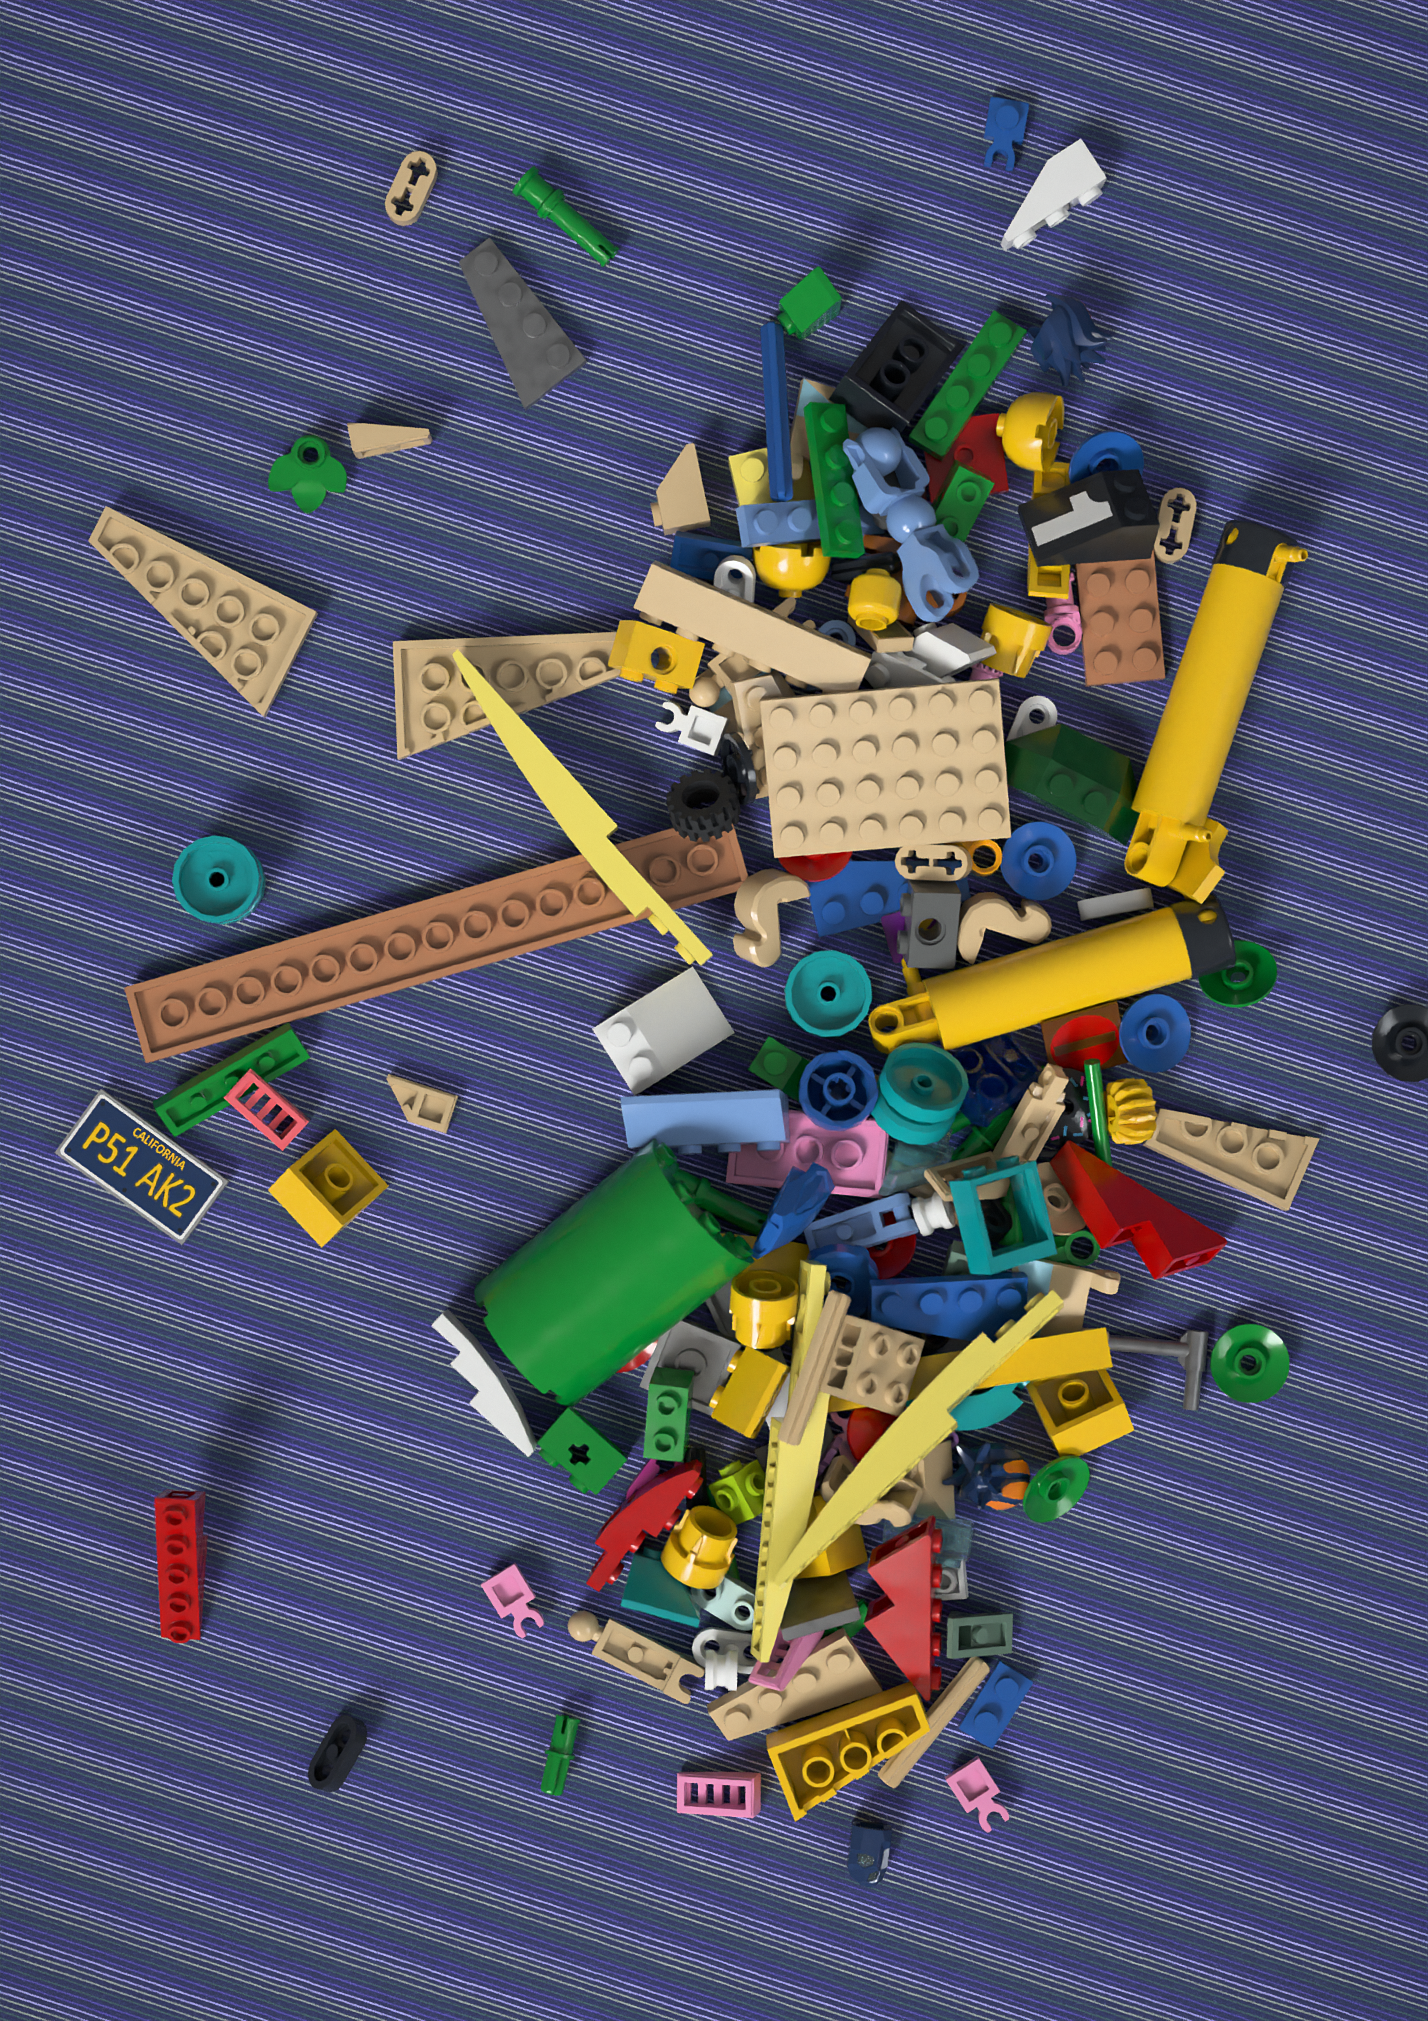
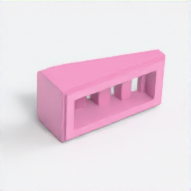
M779 1627L769 1662L757 1660L748 1680L752 1684L782 1692L817 1646L825 1630L784 1641ZM779 1658L784 1659L782 1664L776 1663ZM770 1670L778 1671L775 1678L766 1675Z
M677 1773V1813L754 1818L760 1812V1773ZM692 1783H698V1803H691ZM708 1784H714V1803H708ZM724 1785H730V1803H724ZM741 1786H746L745 1803H740Z

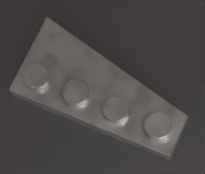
M490 237L459 261L468 285L526 411L587 363L586 359Z

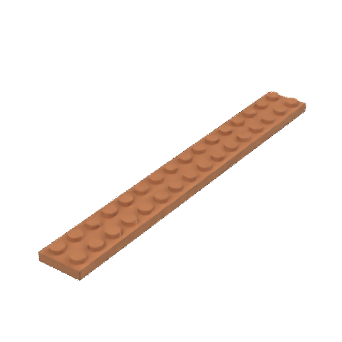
M733 824L732 831L729 833L723 831V837L717 840L715 836H712L709 842H703L702 838H698L697 842L690 841L689 836L684 839L679 835L678 831L676 832L674 828L614 845L672 910L735 893L748 878ZM581 854L127 986L124 989L145 1062L151 1063L648 918L652 912L648 908L636 919Z

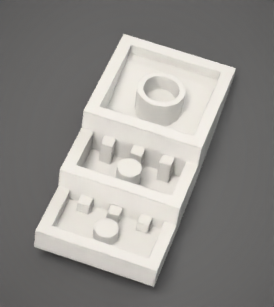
M447 1309L431 1326L461 1352L450 1365L479 1390L469 1404L529 1457L534 1452L537 1441L520 1402L503 1373L480 1342Z

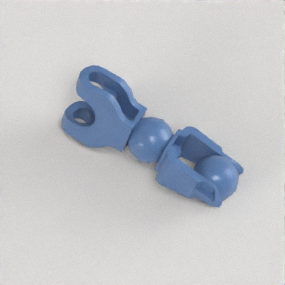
M871 427L860 433L855 441L846 439L843 443V451L848 456L854 469L852 478L864 508L872 514L887 515L886 524L889 533L896 541L902 543L897 553L903 567V589L912 608L920 619L927 622H938L952 609L954 604L952 594L967 592L977 582L979 577L978 568L967 545L957 538H952L947 533L943 524L936 525L933 507L925 499L921 498L930 477L913 449L905 446L899 431L894 427L890 431L882 427ZM895 471L901 488L888 486L883 477ZM952 568L959 570L963 574L964 579L957 577L953 573ZM928 591H930L936 601L938 608H934L928 603L926 599Z

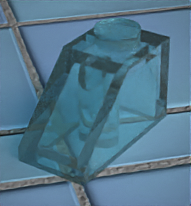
M950 1129L948 1134L938 1142L926 1145L907 1144L897 1139L878 1194L888 1196L929 1183L924 1176L925 1169L949 1163L954 1147L949 1146L948 1143L953 1130Z

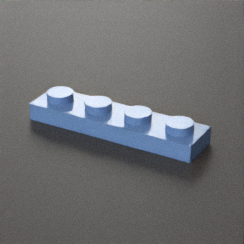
M857 496L863 537L864 534L875 536L884 534V529L876 526L872 514L864 508L860 496ZM815 500L750 504L736 508L742 548L821 541Z

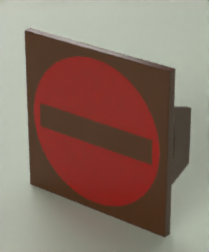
M1117 1001L1040 1022L1048 1063L1062 1068H1072L1085 1073L1084 1061L1087 1059H1099L1101 1070L1128 1063L1119 1040L1121 1020Z

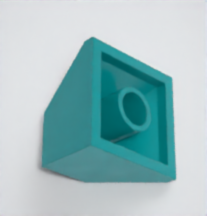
M644 1546L643 1551L636 1550L622 1595L621 1606L698 1628L700 1607L692 1597L688 1585L675 1579L664 1568L661 1561L662 1550L650 1546Z

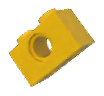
M620 620L607 666L621 670L619 675L621 678L642 683L643 678L655 681V689L676 694L678 688L693 689L705 643L692 641L678 634L636 620ZM656 649L659 654V663L654 668L651 663V655Z

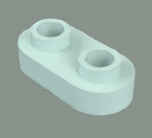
M728 1574L725 1575L722 1583L715 1587V1597L708 1596L705 1589L691 1587L692 1597L701 1608L736 1629L743 1631L753 1629L755 1589ZM740 1605L749 1608V1617H743L739 1613L738 1607Z

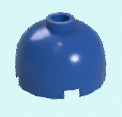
M847 1050L817 1055L806 1066L799 1082V1102L804 1114L816 1126L828 1131H845L860 1125L872 1113L878 1099L876 1075L873 1068L861 1056Z

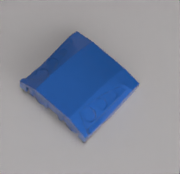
M814 1162L806 1172L792 1166L782 1188H779L768 1210V1217L761 1226L753 1245L752 1257L760 1259L766 1254L788 1244L814 1221L835 1187L827 1168Z

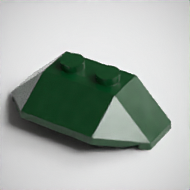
M1057 724L1004 742L1007 788L1122 846L1127 845L1140 816V813L1131 809L1137 786L1130 758L1064 724Z

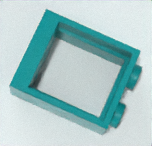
M1018 1155L1008 1156L995 1160L996 1167L987 1170L986 1165L962 1170L963 1177L949 1181L970 1274H994L1057 1254L1036 1160L1020 1161ZM1009 1177L1024 1241L991 1251L976 1187Z

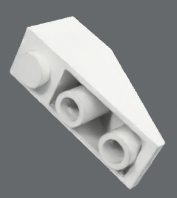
M1079 139L1048 159L1003 236L1001 246L1005 251L1013 245L1017 249L1026 246L1037 237L1036 230L1046 224L1050 228L1058 225L1070 215L1067 210L1079 202L1084 207L1102 195L1100 189L1103 187L1107 177L1082 139Z

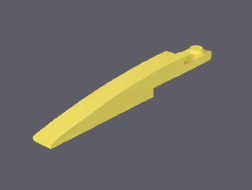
M457 649L452 656L478 703L532 788L570 840L636 919L649 908L652 914L647 919L663 936L669 931L679 943L674 949L689 965L696 960L702 966L713 954L608 840L619 829L615 822Z
M800 1260L799 1293L796 1322L794 1325L788 1405L823 1310L824 1295H828L830 1289V1274L826 1271V1265L814 1260ZM820 1391L815 1400L801 1443L798 1446L784 1443L778 1439V1433L784 1417H771L750 1651L760 1662H769L793 1583L792 1580L781 1590L773 1580L805 1535L830 1395Z
M1054 1290L1050 1291L1046 1296L1040 1292L1032 1298L1024 1307L1028 1313L1017 1323L1013 1319L1005 1323L996 1332L995 1336L998 1340L995 1343L982 1332L908 1406L856 1466L797 1544L773 1580L781 1590L958 1427L956 1420L949 1413L1064 1307V1301Z

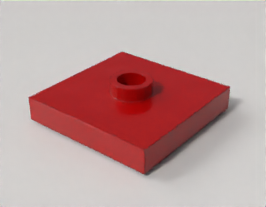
M999 413L972 416L942 462L924 451L926 471L930 477L928 483L930 503L934 501L955 459L991 477L995 484L989 495L1008 493L1009 487L1002 437L996 434Z

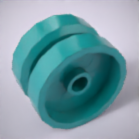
M215 835L197 839L183 849L174 864L172 877L176 898L186 912L202 921L221 925L242 921L253 913L264 897L266 883L262 863L251 849L232 838ZM217 872L223 874L225 878L223 885L220 887L212 885L217 880L215 875Z
M835 950L816 951L801 959L789 973L784 989L785 1007L793 1022L806 1033L821 1038L841 1036L856 1028L867 1015L872 1001L871 981L864 967L850 955ZM827 986L834 988V994H836L834 1000L829 1002L824 1001L820 994L821 990Z
M917 1042L900 1045L888 1055L877 1080L878 1099L871 1114L878 1126L895 1139L907 1144L917 1145L938 1142L948 1134L956 1114L965 1099L969 1088L967 1073L955 1057L937 1046Z

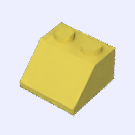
M767 447L729 456L728 465L738 506L776 503V501L771 500L769 493ZM803 459L802 476L793 483V498L786 502L815 500L813 478L808 460Z

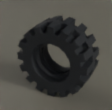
M704 769V772L701 774L698 773V770L691 771L692 776L690 777L684 774L679 777L680 783L674 782L670 786L672 792L668 791L666 796L669 815L675 831H678L679 835L684 839L689 836L690 841L697 842L698 838H702L703 842H709L712 836H715L717 840L723 837V831L727 833L732 831V824H737L739 821L741 808L736 788L728 775L724 777L723 772L718 770L712 774L711 769ZM715 802L704 809H692L700 803Z

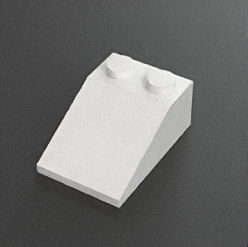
M693 967L592 1029L634 1096L735 1033Z

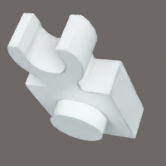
M671 702L663 703L662 707L674 713V720L668 725L656 722L655 726L659 730L668 733L680 730L682 732L678 740L679 743L713 756L718 755L721 738L726 733L731 719L691 705L688 715H685L679 705Z

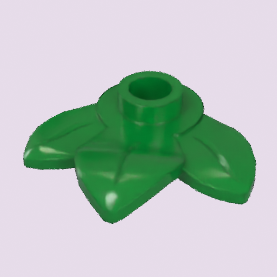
M306 435L299 438L294 443L291 453L277 458L272 465L268 479L269 490L272 492L292 489V495L296 504L305 514H311L321 506L326 497L327 490L333 493H344L347 485V474L342 463L331 457L327 443L315 435ZM309 449L318 451V458L314 462H307L304 459V454Z

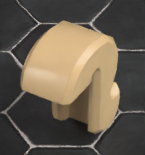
M778 869L761 870L743 882L737 890L734 903L736 917L745 927L743 934L736 933L733 937L734 949L740 958L761 967H769L779 959L782 951L778 903L809 897L811 893L808 884L799 877Z
M994 892L977 893L966 900L960 908L956 948L962 958L973 965L981 947L986 928L1037 944L1050 934L1052 927L1051 919L1040 904L1030 899H1022L1021 909L1016 911L1005 897Z
M845 1455L832 1459L822 1481L820 1492L826 1503L830 1501L855 1469V1466ZM903 1477L866 1511L855 1524H877L884 1518L889 1520L894 1527L909 1525L923 1496L920 1486L913 1480Z

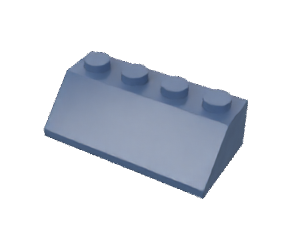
M781 1090L621 1097L628 1148L633 1150L642 1149L654 1138L659 1144L663 1142L670 1148H678L679 1155L702 1154V1147L717 1146V1153L741 1152V1145L756 1144L757 1151L780 1150V1143H790L788 1095Z

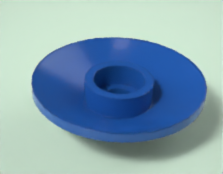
M1107 430L1096 433L1083 441L1074 452L1068 472L1070 484L1101 471L1139 469L1142 476L1144 469L1143 452L1139 444L1124 432ZM1106 458L1105 464L1101 467H1097L1099 462Z
M1030 822L1021 825L1011 833V838L1006 839L1001 850L1002 862L1000 867L1006 883L1015 893L1030 900H1046L1059 895L1071 883L1076 871L1077 858L1072 841L1062 829L1051 823ZM1032 854L1037 855L1039 858V865L1035 869L1030 867L1028 862Z
M1148 994L1135 1000L1125 1011L1119 1029L1120 1045L1127 1060L1136 1068L1152 1073L1164 1072L1177 1065L1186 1054L1191 1039V1025L1185 1009L1172 997L1162 994ZM1148 1026L1152 1029V1035L1149 1039L1146 1038Z

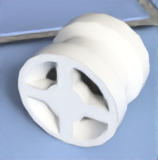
M936 1191L932 1197L926 1199L916 1197L912 1199L911 1205L914 1218L923 1236L933 1234L934 1229L940 1227L945 1229L955 1227V1218L950 1201H943Z
M706 1650L705 1690H713L717 1686H725L730 1691H737L738 1650H729L726 1654H717L714 1650Z

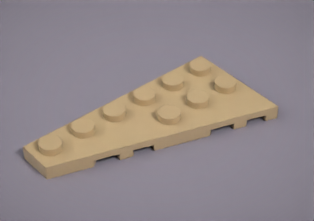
M617 632L393 641L397 759H404L492 725L452 656L457 649L517 715L619 677L621 670L607 666Z

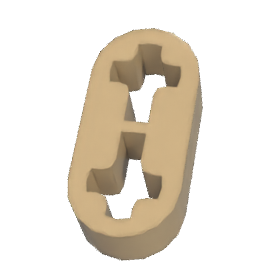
M416 151L407 155L387 194L385 201L386 212L391 221L397 225L407 226L416 222L433 189L438 172L434 159L428 153ZM421 162H424L429 175H421L414 186L411 184L414 175L410 167L412 165L418 167ZM407 192H411L409 203L413 210L411 212L405 210L402 215H397L398 211L394 202H402Z
M1174 488L1169 490L1159 504L1157 518L1160 527L1153 550L1154 556L1163 563L1179 561L1186 554L1189 547L1196 513V500L1194 495L1187 489ZM1176 497L1183 498L1182 504L1188 506V511H1182L1179 515L1178 523L1172 522L1174 510L1168 507V503H1172ZM1170 529L1176 530L1174 542L1180 544V549H1175L1171 555L1165 553L1166 547L1160 545V541H1165L1169 536Z
M930 844L902 847L895 858V866L899 874L904 878L912 880H961L970 873L973 864L970 853L965 848L957 845ZM914 850L918 858H929V866H918L915 873L911 865H906V857L913 856ZM952 852H955V859L962 860V866L955 868L954 874H951L950 867L938 866V859L951 858Z

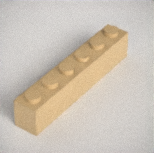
M656 560L651 564L633 607L641 611L640 618L652 624L661 626L663 621L677 627L676 633L682 637L696 642L699 637L714 643L712 649L729 657H734L735 653H739L750 658L748 663L750 666L766 673H770L772 668L785 673L786 677L784 680L803 689H806L808 684L823 690L822 693L856 691L872 658L870 653Z

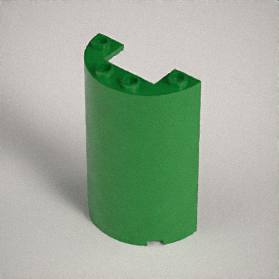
M655 1138L481 1279L475 1286L476 1304L480 1308L485 1305L488 1315L483 1318V1321L498 1346L518 1371L540 1392L545 1394L551 1390L556 1393L555 1400L561 1405L569 1407L577 1405L755 1262L751 1257L753 1250L747 1241L740 1235L735 1237L731 1231L722 1237L719 1233L721 1227L717 1220L709 1212L705 1211L703 1213L693 1201L696 1197L691 1188L682 1180L677 1182L672 1176L679 1170V1167L675 1164L677 1157L668 1145L663 1142L659 1144Z

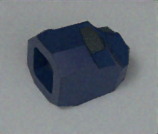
M852 1820L847 1867L850 1876L861 1886L873 1888L883 1879L887 1871L892 1836L891 1825Z

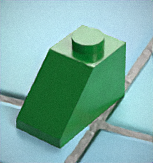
M818 266L779 301L778 309L781 313L777 315V319L789 336L795 333L799 340L802 341L839 315L842 298L821 267Z
M769 1036L751 1063L748 1071L799 1102V1082L806 1066L810 1062Z

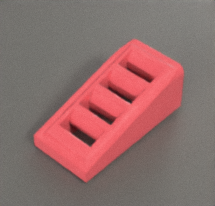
M251 1068L224 1097L226 1101L282 1151L310 1121L297 1107ZM255 1083L259 1089L244 1104L239 1098ZM266 1093L271 1099L255 1114L251 1108ZM278 1104L282 1110L268 1125L263 1118ZM289 1114L294 1121L280 1135L275 1129Z

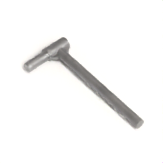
M1187 1330L1180 1336V1341L1109 1334L1108 1343L1111 1351L1178 1357L1179 1363L1186 1370L1183 1409L1199 1410L1201 1377L1206 1366L1209 1332ZM1032 1336L1030 1339H1036L1041 1337Z

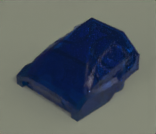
M1009 1033L962 1046L952 1055L960 1062L967 1073L969 1085L959 1110L971 1123L986 1128L995 1117L1021 1100L1033 1082L1038 1083V1078L1044 1069L1035 1062Z

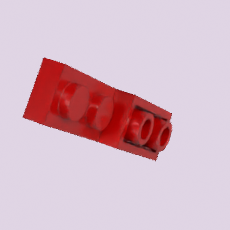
M695 1459L658 1475L635 1491L633 1495L610 1515L596 1536L595 1544L604 1549V1551L589 1571L586 1581L587 1585L600 1592L606 1582L612 1585L625 1566L620 1562L628 1550L634 1554L643 1542L646 1533L642 1529L657 1537L663 1527L668 1531L672 1528L681 1514V1510L677 1508L685 1496L691 1499L704 1480L699 1476L702 1468L700 1461Z

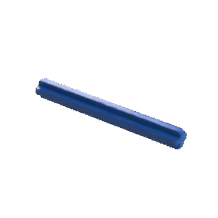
M770 321L760 328L769 493L772 501L786 502L791 500L794 494L784 329L781 324Z

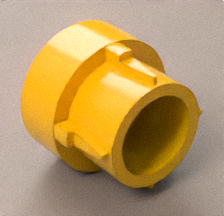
M990 603L981 627L983 632L980 638L993 645L997 653L981 661V663L998 671L1025 678L1035 657L1038 658L1040 651L1045 650L1053 626L1027 613Z
M749 1270L734 1277L731 1281L729 1307L730 1313L733 1314L732 1330H736V1339L748 1347L757 1349L776 1348L783 1345L786 1340H790L792 1325L796 1322L799 1293L798 1283L792 1277L772 1270Z
M696 1506L691 1511L687 1509L681 1522H676L662 1550L661 1561L664 1568L675 1579L690 1587L712 1589L719 1586L735 1556L732 1552L738 1541L735 1538L737 1534L736 1524L723 1511L713 1507Z

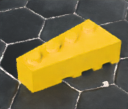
M907 1682L767 1734V1751L795 1822L805 1816L809 1809L821 1801L824 1803L836 1795L837 1790L855 1778L858 1780L870 1772L869 1769L885 1758L889 1759L929 1732L930 1725L918 1690L911 1682Z

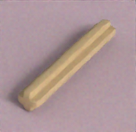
M830 1291L828 1293L778 1433V1439L784 1443L798 1446L801 1443L851 1302V1298L846 1294L837 1291Z
M971 1657L926 1712L930 1731L890 1757L880 1769L878 1776L885 1784L892 1788H896L990 1672L989 1665L980 1657Z

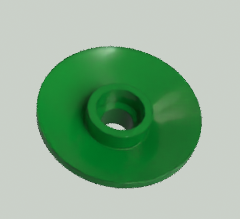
M1245 940L1234 941L1237 960L1233 968L1198 978L1203 993L1219 1005L1236 1008L1253 1005L1264 999L1276 984L1277 965L1272 954L1263 946ZM1238 979L1243 980V981H1241V982H1234L1235 980H1238Z
M1242 1324L1227 1330L1217 1340L1211 1353L1210 1368L1216 1385L1228 1397L1239 1402L1257 1403L1269 1399L1282 1388L1289 1373L1290 1360L1285 1344L1276 1333L1261 1325ZM1246 1355H1251L1255 1361L1254 1366L1251 1369L1245 1370L1241 1366V1359Z
M1067 1455L1045 1465L1033 1477L1026 1488L1023 1497V1510L1032 1521L1044 1523L1055 1520L1067 1513L1079 1501L1087 1488L1090 1472L1086 1462L1078 1456Z

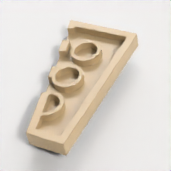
M1159 1109L1157 1111L1158 1115L1155 1118L1156 1131H1154L1152 1139L1144 1141L1142 1146L1283 1211H1288L1319 1139Z
M841 1628L819 1641L782 1692L752 1684L748 1681L737 1687V1691H730L707 1704L709 1715L726 1739L730 1741L883 1692L880 1681L846 1631ZM770 1670L766 1676L775 1678L778 1671Z

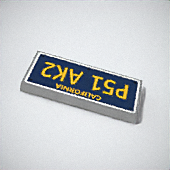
M100 1089L55 1151L62 1159L181 1245L185 1244L230 1182L104 1089Z

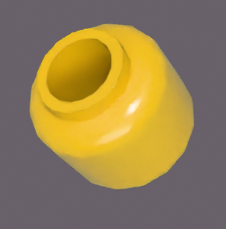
M878 568L869 569L866 574L855 577L851 583L847 609L850 617L856 621V625L866 630L879 631L886 629L887 625L895 622L899 615L902 588L900 583L890 577L888 571Z

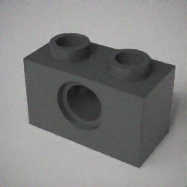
M908 880L907 893H901L900 915L905 917L904 930H898L897 953L903 955L908 968L955 969L961 892L955 881ZM933 918L937 920L931 929L921 930L918 928L925 919Z

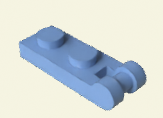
M895 1194L812 1222L804 1230L809 1251L830 1244L860 1245L869 1248L919 1232L916 1221L911 1219L908 1207L911 1206L909 1194ZM893 1211L896 1223L886 1226L883 1214Z

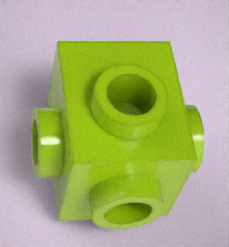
M757 1459L744 1465L741 1464L740 1460H736L718 1470L721 1477L709 1484L708 1487L721 1511L727 1514L736 1525L755 1518L763 1512L766 1474Z

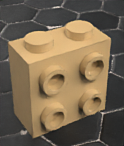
M846 1315L819 1391L900 1416L908 1399L925 1340L870 1321Z

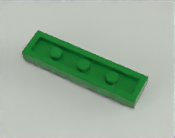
M993 311L909 435L908 441L942 462L1026 337L1027 330L998 312Z
M810 402L803 408L822 554L826 557L859 558L865 553L857 490L852 478L854 469L848 456L843 451L844 441L850 439L845 405Z
M287 1022L154 1100V1109L175 1138L231 1105L224 1097L250 1068L268 1083L308 1060L310 1055L290 1023ZM253 1083L242 1094V1096L239 1099L245 1097L246 1095L255 1091L259 1087L255 1083Z

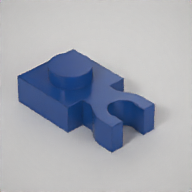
M997 97L990 98L983 139L993 140V144L986 152L984 167L991 168L993 156L995 154H1003L1007 159L1005 170L1013 171L1015 153L1012 144L1022 145L1029 103Z

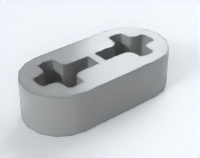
M1151 888L1077 901L1081 921L1154 907Z

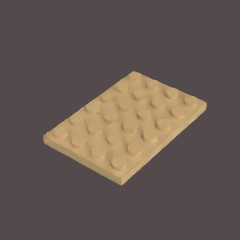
M999 678L760 699L774 858L1011 838Z

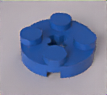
M830 1244L811 1250L807 1255V1260L818 1261L826 1265V1271L829 1272L830 1279H833L835 1276H844L849 1280L845 1283V1288H838L835 1282H830L829 1292L837 1291L851 1298L846 1315L859 1317L865 1313L866 1307H868L869 1280H880L878 1267L870 1258L869 1251L860 1245L852 1246L848 1244ZM824 1295V1298H823V1307H824V1304H825V1301H826V1298H827L828 1295Z

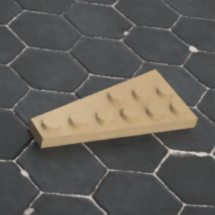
M106 506L88 541L266 718L318 613Z

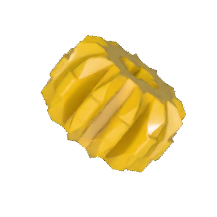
M1135 1078L1118 1079L1116 1082L1108 1083L1104 1092L1108 1133L1112 1136L1114 1142L1127 1145L1151 1140L1157 1128L1155 1118L1158 1114L1155 1111L1156 1101L1153 1100L1150 1086H1147L1144 1079Z

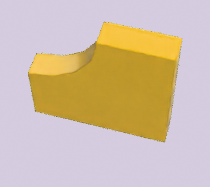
M1208 817L1204 827L1212 831V839L1209 842L1187 841L1174 879L1166 885V887L1201 904L1225 873L1219 866L1218 854L1220 846L1228 834V830L1219 822Z

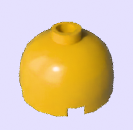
M1048 392L1027 393L1013 401L1007 413L1000 414L996 434L1002 437V445L1007 457L1017 466L1036 472H1048L1051 469L1060 442L1055 441L1057 429H1063L1064 401L1062 396Z
M821 541L753 547V564L758 577L768 587L779 589V596L802 597V590L815 588L824 580L829 571L831 557L823 556Z

